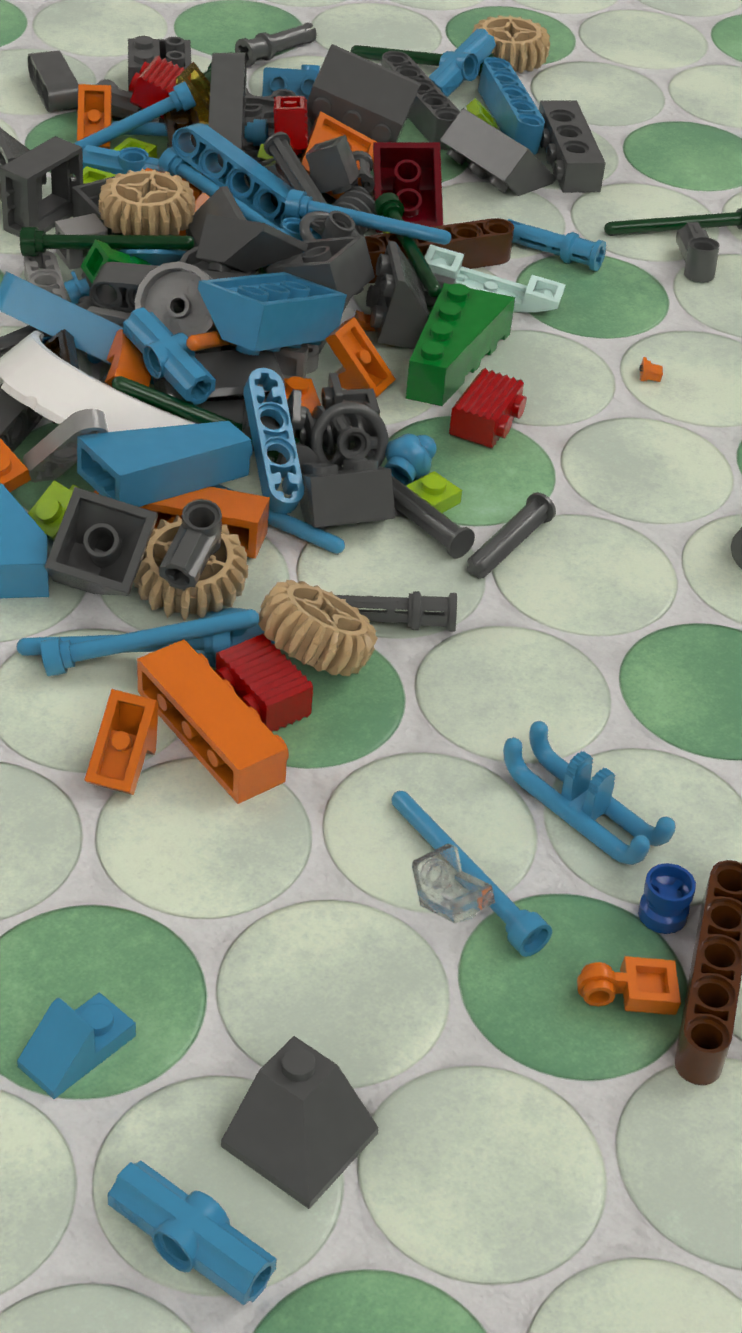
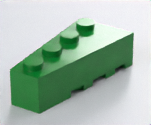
M444 283L442 292L434 304L409 360L405 399L443 406L464 384L465 376L469 372L474 373L480 367L481 359L486 354L490 356L497 349V342L500 339L505 340L510 335L515 297L472 289L459 283Z

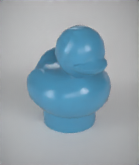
M404 434L388 443L386 448L387 463L384 467L390 468L392 477H395L406 486L429 474L432 458L437 451L436 443L427 435Z

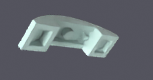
M431 244L429 246L425 259L434 274L454 278L456 283L464 284L468 288L515 297L513 312H543L558 309L566 284L532 275L528 286L462 267L464 254Z

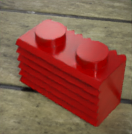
M160 55L156 56L151 63L144 62L140 72L134 74L128 90L133 92L130 103L145 109L169 97L168 93L174 90V86L184 81L186 84L188 83L191 75L190 71H185L184 67L179 68L178 64L173 65L172 61L167 62L166 58L161 59Z
M304 96L274 97V133H286L290 138V146L295 154H301L302 149H306L309 146L307 99Z
M486 368L482 369L452 407L449 434L493 449L494 444L496 445L500 437L505 439L509 434L514 417L519 419L524 412L527 402L526 396L522 395L524 382L521 379L517 381L515 377L509 378L507 374L502 376L500 372L495 374L493 370L488 372Z
M264 633L216 653L215 672L222 680L226 679L230 682L237 696L248 707H253L257 711L261 721L271 732L273 730L278 731L280 727L285 728L288 724L293 725L296 720L301 721L303 717L308 718L311 714L312 682L307 680L306 675H302L301 670H297L295 664L292 665L290 659L287 660L285 654H282L280 649H277L266 638Z

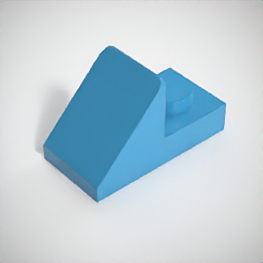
M100 992L76 1010H73L58 997L51 1003L17 1060L18 1068L55 1099L136 1036V1023Z

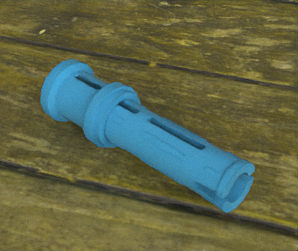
M508 219L514 225L512 243L558 255L563 262L568 264L574 261L588 265L590 270L598 271L604 261L606 242L603 240L593 242L580 238L579 234L574 232L563 235Z

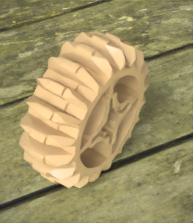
M498 15L496 18L490 16L487 17V20L482 19L478 24L474 25L472 33L476 29H485L487 33L494 37L496 47L492 52L494 57L508 61L514 71L523 73L524 70L531 72L534 68H541V65L546 63L550 49V35L547 33V29L541 27V24L532 23L531 19L525 20L521 16L516 18L511 15L508 17Z
M142 169L137 172L128 170L127 174L118 173L115 175V178L107 179L106 184L101 186L98 200L99 212H101V219L104 220V226L111 228L113 233H123V235H179L180 230L188 229V224L193 222V215L195 214L193 189L190 188L189 182L182 180L178 175L171 176L168 171L160 173L156 169L153 171Z
M178 515L173 523H168L161 519L157 529H153L134 580V587L138 588L141 600H149L152 610L164 607L167 618L175 612L181 613L184 621L188 618L189 614H197L200 618H203L207 611L219 612L223 609V606L232 607L236 596L242 595V591L245 588V579L248 578L247 553L245 552V547L240 546L241 542L239 541L238 534H229L227 524L222 525L221 546L219 550L210 556L196 586L186 588L183 591L171 587L164 578L159 576V567L182 524V519Z
M294 580L277 582L275 587L265 596L260 606L262 609L259 613L260 621L258 625L265 631L264 635L266 638L274 641L275 647L287 652L289 657L296 658L303 665L307 664L314 667L318 672L325 670L331 675L340 674L342 676L358 674L375 650L374 645L378 638L375 635V628L369 624V619L361 615L358 608L346 603V599H340L332 591H324L318 585L313 587L304 581L297 583Z

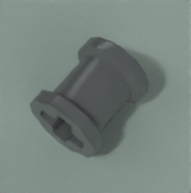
M354 151L352 154L355 162L357 160L360 162V174L351 185L357 186L358 178H361V187L370 193L375 187V180L371 175L373 169L372 157L364 151Z

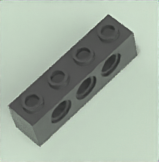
M577 100L540 101L539 112L545 120L540 147L546 151L547 163L551 164L554 180H558L562 192H601L605 161Z

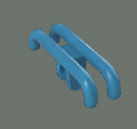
M536 721L531 725L529 742L539 763L563 782L561 794L526 766L522 757V742L519 739L513 737L506 740L503 755L507 770L512 778L524 790L611 858L622 864L634 865L645 859L650 845L661 846L671 840L676 828L675 821L672 818L662 817L658 820L656 827H653L612 797L616 775L609 769L603 768L596 772L591 780L593 758L585 751L577 753L570 760V763L566 762L551 748L548 741V726L545 722ZM605 814L634 837L631 840V844H625L595 820Z

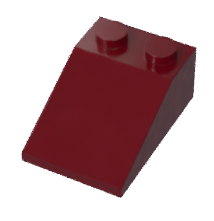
M373 142L372 176L375 180L373 200L376 201L384 193H394L399 197L404 206L402 217L404 221L428 227L443 225L440 142ZM375 230V233H383V231Z

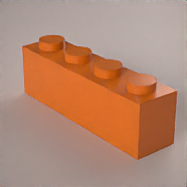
M210 486L140 506V508L158 513L154 526L157 529L161 519L168 523H173L177 515L182 519L183 508L188 503L199 499L210 500L220 508L222 525L227 524L229 534H238L239 541L241 542L240 546L245 547V552L249 558L256 559L268 532L270 497Z
M183 639L137 658L138 693L142 697L159 702L158 715L237 804L286 781V764L289 758L286 743L279 735H274L268 729L253 707H248L237 696L229 681L221 679L210 667L207 658L202 653H197Z

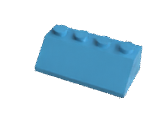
M286 272L201 280L198 284V290L222 340L237 345V351L248 355H259L260 351L263 350L279 352L282 347L301 348V344L306 343L320 345L321 341H324L327 336L340 326L347 294Z

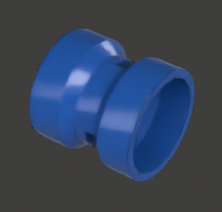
M665 863L652 867L647 873L638 915L641 922L648 929L657 933L671 934L683 929L687 923L690 903L693 900L696 889L694 877L687 869L679 865Z

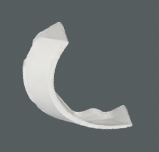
M39 330L30 333L0 357V382L3 383L1 389L20 403L32 408L35 412L59 425L73 413L84 409L103 411L108 432L197 424L133 398L82 372L50 351L42 343L44 333Z

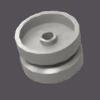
M181 261L164 263L151 270L139 284L134 300L135 310L144 307L148 312H153L173 334L184 333L189 337L195 334L218 331L198 290L199 281L211 280L213 278L197 266Z

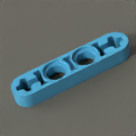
M257 368L251 372L244 386L243 395L262 495L270 497L269 508L272 511L288 514L296 509L302 499L304 483L284 383L275 371L268 368ZM264 390L270 391L266 398V402L263 403L265 399ZM270 416L276 419L280 428L273 430L265 427L260 417ZM274 450L282 453L287 463L280 465L272 462L268 458L267 452ZM281 478H284L282 481L283 492L277 491L279 485L281 484ZM284 494L290 495V497L286 498Z

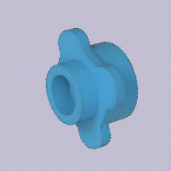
M72 271L73 279L64 282V286L71 302L77 304L81 297L89 296L90 287L86 278L78 280L75 271Z

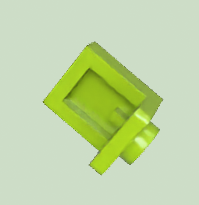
M55 480L28 512L31 518L47 535V538L53 542L75 487L79 488L72 484L68 489Z

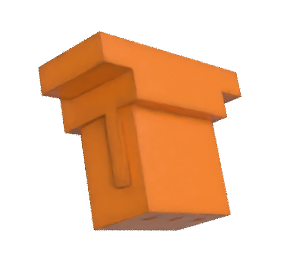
M356 310L355 318L362 329L375 332V328L370 326L371 315Z
M643 357L639 367L640 380L643 382L647 380L660 382L663 376V366L652 364L646 357Z

